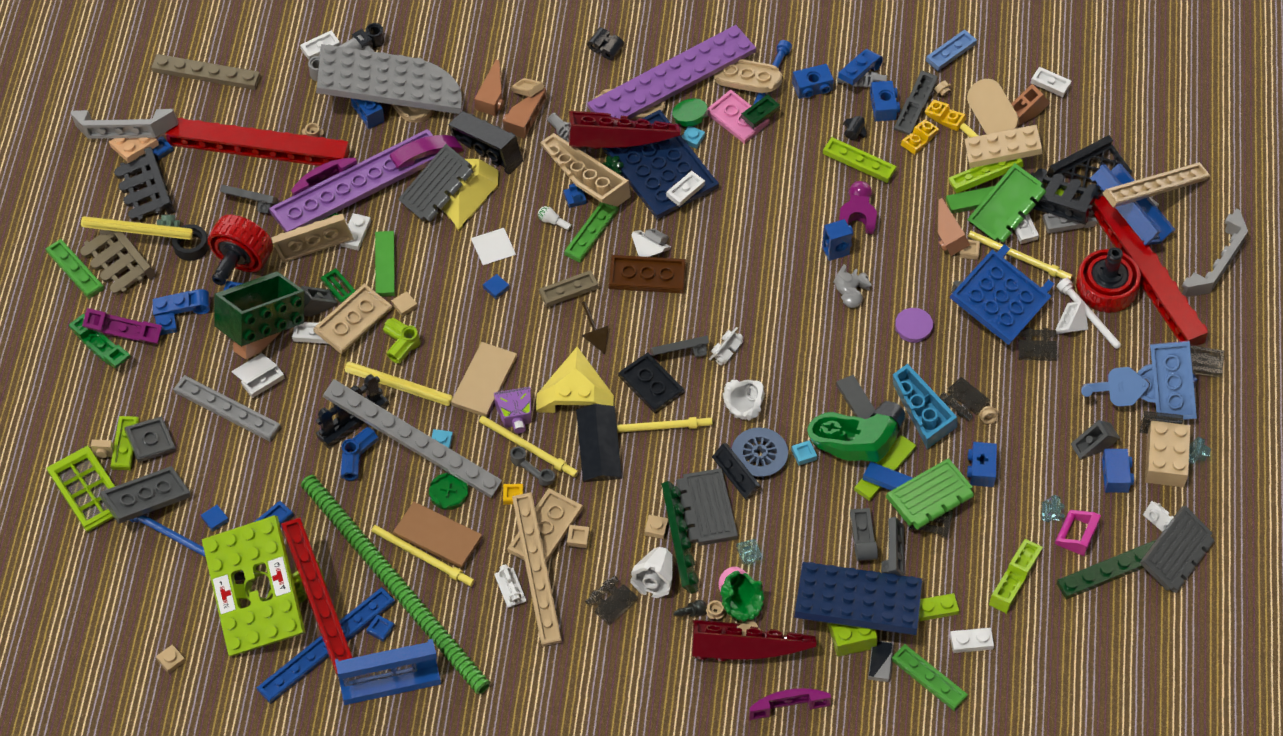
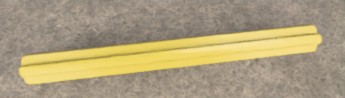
M86 216L82 217L81 226L84 228L188 240L192 239L193 230L190 228Z
M350 361L345 366L347 373L362 378L372 374L374 377L378 376L380 378V384L446 406L451 404L452 395Z

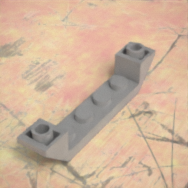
M156 109L153 119L92 120L88 110L71 111L70 113L76 127L88 139L156 138L178 125L174 109Z
M1236 208L1234 213L1229 214L1225 220V224H1227L1225 232L1232 235L1229 242L1231 243L1230 246H1225L1221 253L1222 258H1217L1212 267L1214 270L1212 272L1209 271L1205 278L1193 273L1190 278L1187 277L1182 284V288H1184L1182 295L1190 297L1211 293L1245 242L1248 229L1239 209Z

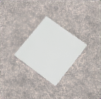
M504 228L471 238L482 265L516 255Z
M261 353L231 372L248 384L277 365Z

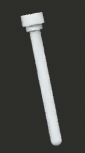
M1068 277L1062 279L1057 284V289L1065 295L1068 294L1074 302L1083 301L1073 290V283ZM1084 302L1086 316L1114 348H1120V342Z

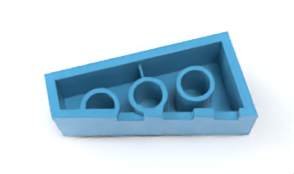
M906 364L893 374V386L927 449L957 428V416L909 364Z

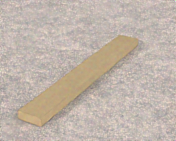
M1199 162L1108 188L1102 194L1114 208L1205 181L1210 175Z
M532 492L512 496L541 645L543 647L561 643L562 639Z

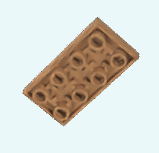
M414 501L393 531V535L459 568H463L482 539V534Z

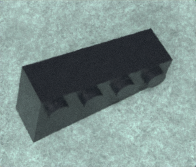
M464 111L448 124L452 136L469 149L474 147L478 155L489 157L492 160V164L497 167L501 165L505 168L504 172L510 175L523 162L517 137L512 132L509 133L499 126H494L486 120H481L473 114H468Z

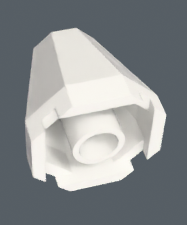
M657 547L650 551L633 567L630 583L643 595H646L647 592L653 593L651 597L654 598L668 595L672 585V554L669 550Z

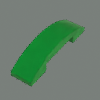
M84 314L69 324L70 329L96 356L113 368L119 367L131 357L119 344L116 346L104 334L82 327Z

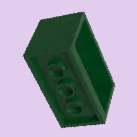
M276 271L215 293L214 326L241 347L304 323L305 291Z

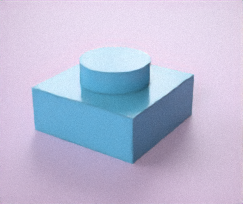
M688 126L682 138L689 146L697 149L705 137V132Z
M433 429L431 438L450 448L453 432Z
M810 440L792 446L791 450L798 465L817 460V454Z

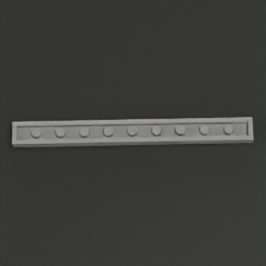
M333 379L323 394L325 399L488 497L492 498L502 480L337 380Z

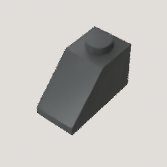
M308 286L301 287L305 291L304 316L313 317L337 305V301L330 290Z
M1098 420L1075 439L1071 446L1079 459H1084L1100 453L1104 449H1108L1120 437L1111 423Z

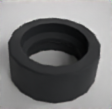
M194 224L181 226V228L192 229L193 236L200 238L201 243L195 248L185 249L180 247V242L183 239L172 238L175 254L186 261L200 259L209 248L206 231Z

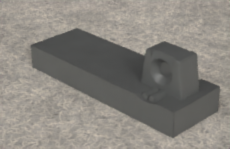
M221 184L220 192L257 201L258 212L270 214L269 208L278 203V198Z
M708 335L650 348L651 356L692 348L695 357L704 356L707 354L706 344L709 343Z
M896 517L888 518L889 559L881 562V572L904 576V525Z

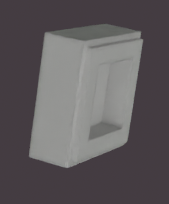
M648 229L644 234L645 237L658 244L667 243L669 238L656 229Z

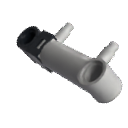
M371 23L366 27V32L363 29L358 30L352 34V39L338 47L375 52L373 48H378L384 44L383 27L379 23ZM314 56L308 62L310 77L317 81L320 56Z

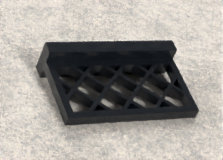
M1108 135L1050 165L1047 176L1052 178L1055 174L1069 176L1070 181L1073 178L1083 180L1082 187L1085 188L1086 181L1097 184L1096 181L1093 182L1090 177H1087L1088 170L1097 172L1102 162L1112 164V169L1115 165L1122 164L1130 175L1132 170L1112 145L1113 139ZM1110 151L1114 159L1103 158L1104 153ZM1090 160L1100 161L1099 168L1089 166ZM1075 168L1085 169L1084 176L1074 173ZM1080 194L1074 200L1079 201L1083 194Z

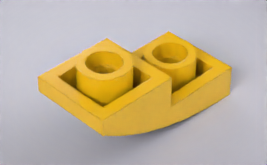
M934 99L925 110V114L928 117L955 131H958L960 126L966 121V114L950 110L949 104Z
M925 119L914 127L910 135L902 140L901 146L915 155L938 133L939 128Z

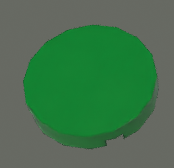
M696 98L681 101L673 108V119L675 123H680L681 126L697 125L702 122L704 117L708 116L707 104L703 100Z
M443 473L432 480L429 488V497L436 507L443 510H453L465 503L468 497L467 483L452 474Z

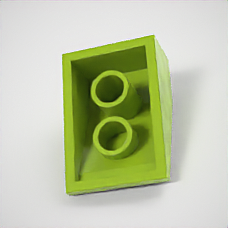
M827 623L837 657L871 650L872 647L877 646L875 629Z

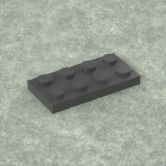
M170 466L101 491L100 498L118 524L190 498V491L173 467Z

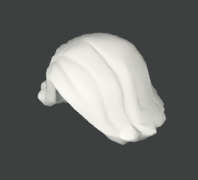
M731 380V382H727L723 398L729 413L734 414L735 418L748 419V421L758 417L765 395L763 384L760 381L743 380L740 382L738 380Z

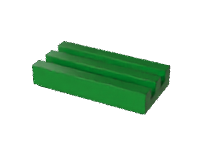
M336 268L320 277L321 282L330 290L340 304L356 291ZM333 275H335L340 280V282L346 287V289L350 293H347L341 287V285L335 280ZM327 279H329L334 284V286L340 291V293L333 287V285Z

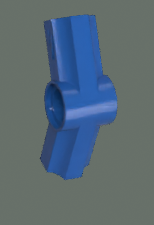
M366 427L353 439H347L342 443V479L354 481L358 478L361 454L379 440L372 428Z

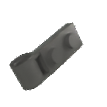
M870 508L850 509L856 560H877V544L874 541Z

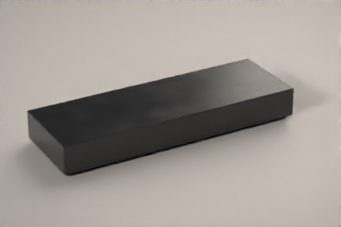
M723 443L712 458L722 468V471L744 499H750L760 487V484L729 445Z

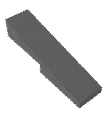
M921 70L913 90L903 106L894 130L907 135L913 132L938 83V76Z

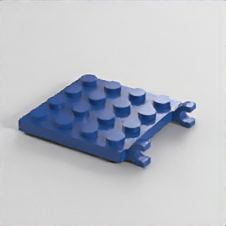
M1004 244L998 252L992 249L949 298L1006 344L1010 345L1050 299L1051 295L1048 292L1054 283L1048 279L1042 287H1039L1004 259L1006 253L1010 250Z

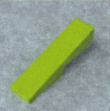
M1024 539L1011 560L1007 571L991 595L990 606L1007 614L1043 549L1042 546Z

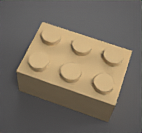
M1151 421L1147 432L1145 483L1177 487L1185 486L1189 467L1190 425Z

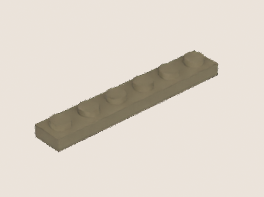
M160 54L156 55L151 67L152 72L252 90L256 89L260 78V72Z

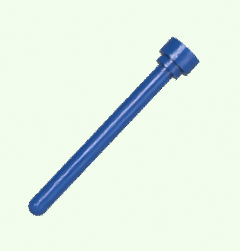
M786 40L779 41L777 56L772 65L779 68L783 57L788 55L792 49L790 42ZM758 93L753 105L765 97L766 93Z
M145 515L129 520L131 522H141L206 557L203 546Z

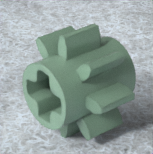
M161 215V219L157 220V225L180 227V220H175V215Z

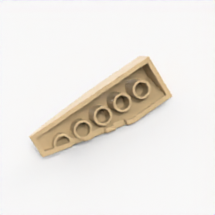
M553 133L540 142L541 146L574 184L600 202L618 207L631 197L629 181L580 149L569 146V142Z

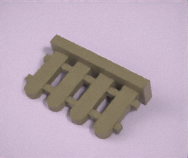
M101 230L99 231L100 235L92 241H85V246L80 250L84 258H89L92 255L95 257L90 262L94 270L104 268L100 277L103 282L114 281L110 286V290L115 295L122 292L125 294L128 292V287L137 281H143L142 277L145 275L150 280L156 276L150 265L123 232ZM107 244L110 245V247H108V248H107L106 250H104L102 253H100V254L97 253L100 249H102L103 247H105ZM117 256L120 257L119 260H117L116 262H114L112 265H110V266L108 267L107 264H108L109 262H111V261H112L113 259H115ZM129 268V272H127L121 278H117L119 274H121L123 271Z

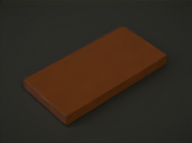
M611 255L608 288L614 290L683 294L686 259Z

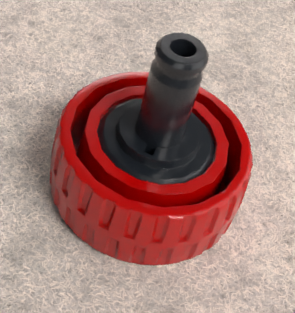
M224 215L219 218L208 237L210 249L221 260L215 274L212 276V280L217 285L222 286L225 285L234 268L244 272H257L262 269L273 251V242L266 231L256 223L241 216Z
M1114 247L1098 250L1085 257L1080 264L1076 279L1077 293L1087 306L1094 310L1105 313L1118 312L1129 307L1134 302L1140 287L1141 273L1135 261L1123 253L1121 249Z

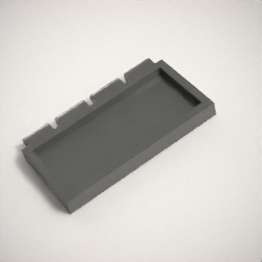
M445 144L398 200L425 222L427 219L431 222L439 213L435 209L437 207L442 209L451 199L448 194L454 195L463 185L460 180L463 179L466 182L474 172L471 170L472 165Z
M722 468L683 474V478L676 480L677 487L681 493L680 501L685 511L684 518L689 528L687 531L691 543H698L699 546L738 539Z
M1186 505L1182 506L1140 561V564L1167 591L1171 590L1177 593L1184 584V580H1187L1195 566L1204 557L1205 552L1215 542L1211 537L1212 532Z

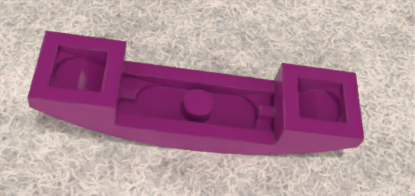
M434 135L405 144L392 152L390 158L397 169L414 165L415 159L438 153L445 144L457 153L462 152L463 148L454 136Z
M356 158L334 160L311 170L292 188V196L356 165Z
M87 308L82 327L100 333L151 344H158L162 325L113 316Z
M806 688L779 691L754 703L749 708V721L770 717V709L802 703H808L810 710L828 707L831 703V694Z

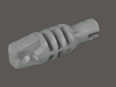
M867 72L853 86L871 87V82L887 81V75ZM837 74V83H847L839 79Z
M552 113L547 119L548 122L556 129L558 136L569 142V123L564 122L556 113ZM582 147V148H578V149H580L581 151H584V150L586 149V147Z

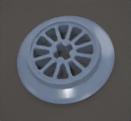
M767 428L748 429L739 434L732 445L733 452L753 476H768L776 473L785 465L788 458V447L785 440L778 433ZM757 451H761L762 456H758Z

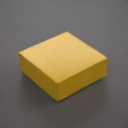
M503 484V505L513 504L512 496L523 494V484Z

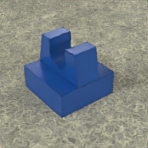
M570 184L569 189L563 190L569 208L586 204L583 190L575 184Z

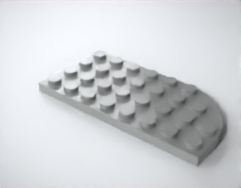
M321 44L316 93L456 114L461 112L462 96L458 83L448 72L437 65L424 61L422 58Z

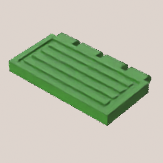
M1014 163L967 220L996 242L1000 240L1004 243L1012 234L1008 228L1010 227L1015 230L1024 220L1020 214L1022 213L1027 216L1036 205L1032 200L1035 199L1039 202L1047 191L1043 189V183Z
M948 458L887 493L886 498L909 526L913 525L916 529H919L928 524L929 520L933 521L945 514V512H949L959 506L960 503L973 498L974 494L971 491L973 488Z

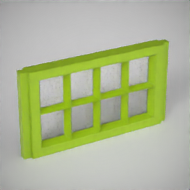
M88 445L46 468L86 532L114 518L100 498V492L115 486Z

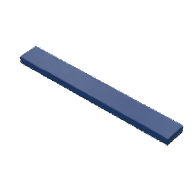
M382 587L339 621L347 642L368 626L377 614L381 615L395 604V600ZM322 636L256 687L257 691L270 704L329 657Z

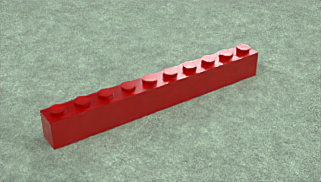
M177 118L178 125L166 131L165 134L167 142L171 146L315 166L348 158L350 154L348 141L341 139L335 140L325 137L298 135L289 132H276Z
M1104 195L1100 196L1099 199L1095 198L1091 204L1094 217L1112 244L1131 257L1138 265L1141 273L1140 285L1178 341H1190V348L1205 343L1208 334L1206 325L1201 323L1197 312L1190 307L1186 296L1182 295L1179 291L1177 283L1171 279L1166 267L1162 266L1157 254L1153 253L1149 245L1143 244L1145 241L1141 240Z

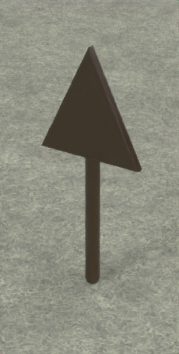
M583 301L582 305L593 331L582 336L605 354L608 326L596 329L587 304Z

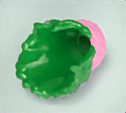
M739 567L726 569L721 574L718 583L724 609L728 615L739 621L753 620L762 611L761 607L764 605L762 602L764 600L762 582L755 581L747 572Z

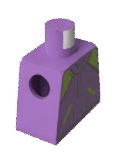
M530 387L494 393V403L504 427H513L514 432L517 434L523 433L526 430L525 424L531 423Z

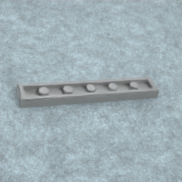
M186 375L182 377L173 389L174 393L271 442L281 428L278 422Z

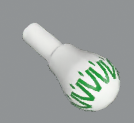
M543 206L538 211V218L542 222L557 224L567 231L571 228L572 224L561 219L551 207Z

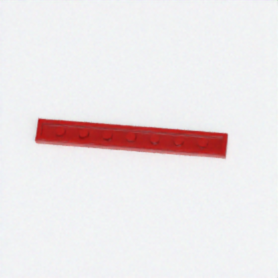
M299 517L281 523V528L337 676L335 660L341 661L353 657L303 523Z

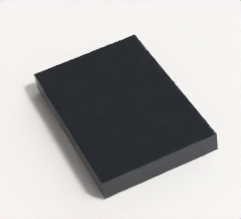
M648 352L618 372L620 379L655 414L685 393V389Z

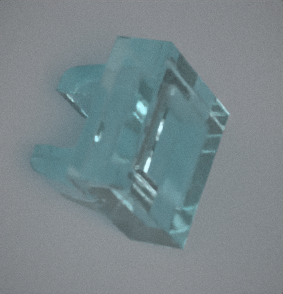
M1197 437L1190 443V463L1193 464L1197 460L1205 461L1206 456H1210L1211 448L1204 445L1205 439Z
M1053 495L1042 502V520L1046 522L1051 520L1059 521L1065 517L1064 514H1061V510L1065 506L1060 502V497Z
M756 539L736 544L742 564L749 565L757 560H761L762 555Z

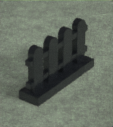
M151 147L144 149L145 157L141 155L137 160L130 163H120V167L114 171L118 179L125 178L124 181L120 182L119 189L123 193H130L124 197L123 201L128 207L134 206L128 212V216L132 221H144V217L157 213V215L161 214L163 209H166L168 214L175 212L158 159ZM140 171L143 172L139 175L130 178V175L135 174ZM147 185L146 188H143L136 192L134 191V189ZM152 199L151 202L139 206V203Z
M1042 168L1038 169L1035 173H1031L1041 183L1048 184L1045 189L1047 192L1039 202L1035 199L1032 200L1036 204L1033 209L1084 225L1087 224L1089 211L1091 212L1093 209L1091 204L1095 198L1099 199L1100 197L1097 185L1090 184L1087 188H1083L1079 179H1072L1070 183H1066L1062 174H1055L1050 178L1047 177V171ZM1060 188L1065 189L1062 196L1057 195ZM1077 193L1083 194L1079 201L1074 200Z
M370 374L364 379L362 387L359 388L355 385L350 388L360 395L366 392L367 396L365 398L383 409L389 405V401L382 395V389L378 388V383L380 382L378 376L374 377ZM334 403V407L330 410L322 408L318 412V418L316 419V423L321 426V429L316 432V436L328 449L365 423ZM336 414V418L332 420V416Z

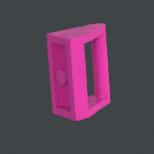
M1069 510L1055 544L1084 556L1098 527L1101 515L1095 512ZM1074 519L1088 524L1081 540L1065 539Z

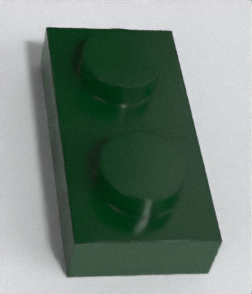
M766 95L741 113V118L754 129L780 110V104L769 95Z

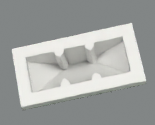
M641 230L632 232L638 256L650 257L668 251L671 246L665 243L658 244L648 239Z
M1083 301L1067 304L1054 331L1056 334L1088 329Z

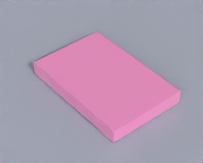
M729 90L708 107V116L744 144L770 123V120L767 118L754 129L741 118V113L750 108L751 105L732 90Z

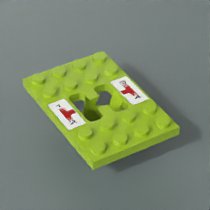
M274 515L202 539L229 656L232 657L306 633L278 516ZM265 563L267 572L256 570L258 565ZM239 571L244 572V584L235 583V573ZM261 575H266L271 585V590L266 598L259 597L258 590L252 592L253 581ZM239 599H248L251 603L248 607L241 608Z

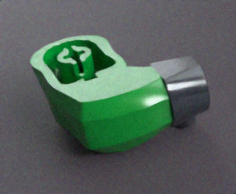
M890 401L882 402L868 419L827 412L815 417L809 423L807 432L815 446L846 461L863 460L878 462L886 456L894 444L904 422L905 412L900 405Z

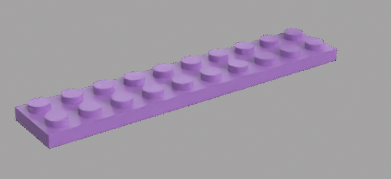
M734 25L589 101L587 107L591 112L609 113L611 117L619 119L621 115L628 116V119H631L718 73L727 66L733 65L740 59L750 56L756 52V47L738 26Z
M426 129L270 207V213L285 233L320 221L425 168L437 153L415 159L414 165L397 169L390 158V154L405 144L433 135Z

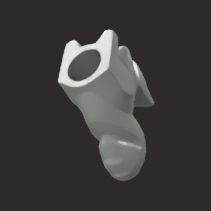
M844 264L833 283L842 294L841 299L847 307L856 308L863 301L862 294L857 290V287L869 291V287L872 285L866 273L857 275L858 269H855L849 274L846 271L847 266Z

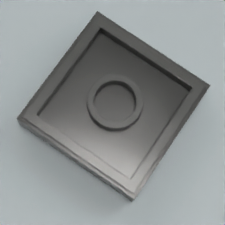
M162 416L125 427V433L138 462L175 452L176 448Z

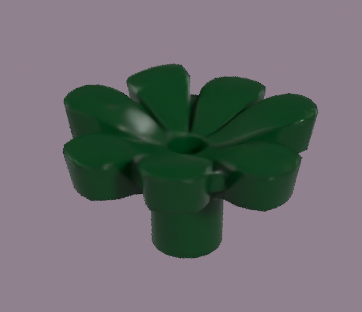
M607 156L606 162L603 163V165L621 175L619 168L624 166L623 162H619V156H614L613 158L612 156Z

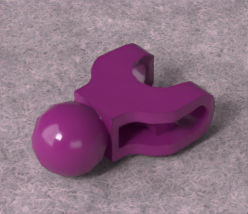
M856 181L850 186V201L840 208L839 221L845 219L848 225L852 221H861L865 225L866 234H874L877 211L869 203L872 189L867 182Z

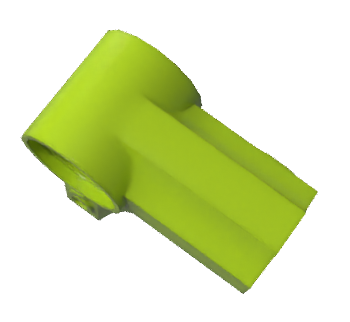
M395 318L388 319L385 322L384 333L397 340L387 351V357L394 363L400 364L411 350L419 347L421 341L418 331L414 326H407Z

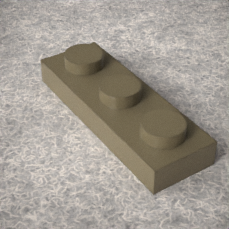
M589 270L540 288L539 294L545 306L549 307L598 289V283L592 271Z

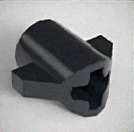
M862 116L844 120L843 125L847 127L844 135L848 139L857 140L858 136L865 137L867 132L865 120Z

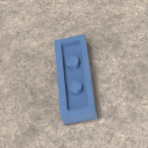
M964 29L926 56V62L937 71H940L975 46L977 39Z

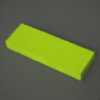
M119 416L110 465L111 470H131L134 452L125 433V427L139 423V417Z

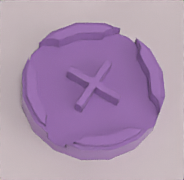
M919 308L904 309L895 320L896 332H898L903 340L918 343L925 338L927 339L933 329L931 316Z

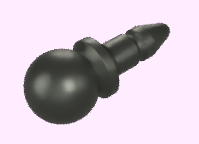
M696 600L693 603H689L687 607L676 610L673 615L680 617L690 615L691 617L696 615L702 616L706 613L707 604L703 600Z

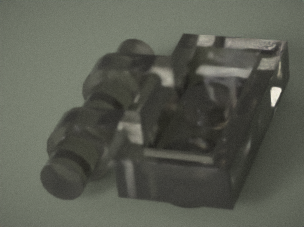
M1025 328L1017 335L1018 337H1025V340H1018V360L1057 361V341H1049V337L1056 338V330H1049V328H1042V330ZM1032 337H1042V340H1032Z
M962 377L948 388V393L951 395L943 392L939 396L948 407L953 408L957 412L959 417H964L967 421L973 418L970 411L978 415L990 403L989 398Z
M615 575L611 579H606L602 583L603 586L597 591L591 592L590 597L585 600L589 607L594 603L598 605L595 613L608 625H611L638 601V596L624 584L618 589L615 587L619 582ZM609 592L611 595L604 600L602 596Z

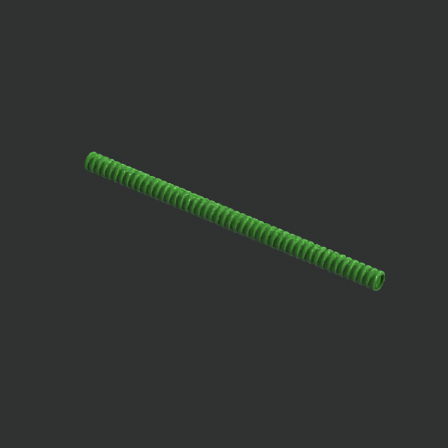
M309 475L304 478L301 487L308 493V496L326 514V517L340 531L341 535H344V538L351 544L352 548L358 552V555L362 557L366 564L369 565V568L380 578V581L391 591L396 600H399V603L406 609L407 613H410V616L417 622L418 626L425 631L426 635H429V639H433L436 647L440 649L441 653H444V656L451 662L456 671H459L463 679L467 680V684L471 685L476 694L486 691L490 681L485 675H482V671L475 666L470 657H467L463 649L459 648V644L452 639L447 630H444V627L437 621V618L429 612L425 604L418 599L414 591L407 586L403 578L396 573V570L392 568L391 564L374 547V544L363 534V531L359 529L345 510L334 500V497L331 496L323 484L320 483L315 475Z

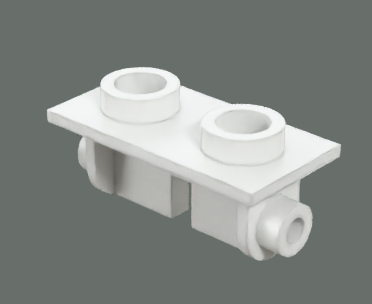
M737 327L732 331L728 330L722 336L724 341L714 346L711 350L713 354L709 360L715 357L719 365L727 363L733 355L728 348L735 352L743 343V336L735 333L738 329Z
M1153 501L1150 502L1143 514L1162 532L1173 519V516L1170 517L1169 512L1160 503L1157 504Z
M506 564L500 566V571L494 575L507 608L527 602L514 568H510Z

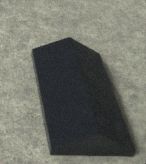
M593 404L576 409L583 482L622 479L615 406Z

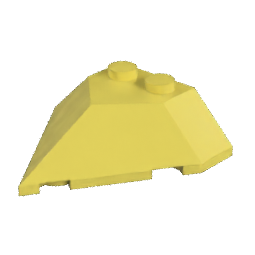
M465 159L472 165L471 170L474 172L466 182L463 179L460 180L463 185L454 195L448 194L451 199L442 208L447 217L453 221L458 231L461 230L466 220L470 219L483 205L488 195L498 188L499 170L480 159Z
M576 347L537 393V413H555L556 405L601 404L613 406L614 395L580 349Z

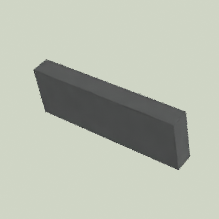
M851 375L837 381L836 386L853 414L863 419L870 418L875 409L855 376Z

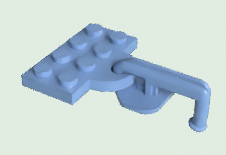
M1190 341L1150 344L1152 364L1143 366L1138 372H1135L1130 367L1114 368L1109 372L1108 382L1087 383L1081 389V393L1085 397L1091 396L1093 392L1109 391L1110 400L1116 406L1133 405L1140 397L1147 402L1156 403L1157 421L1159 422L1197 419Z

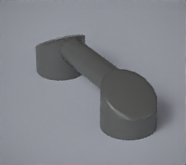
M517 446L511 449L510 459L515 466H522L539 480L538 483L542 486H548L554 482L555 473L552 470L543 469L539 471L525 460L526 451L524 448Z

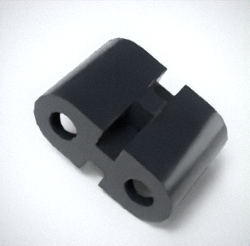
M600 27L588 41L587 46L597 54L598 52L602 53V57L613 60L624 46V41L615 34L613 36L610 35V31Z

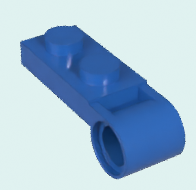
M865 49L839 72L838 78L854 85L870 69L878 70L882 64L883 57L869 49Z
M204 289L186 291L153 299L154 317L193 311L196 314H206L210 311L209 292Z

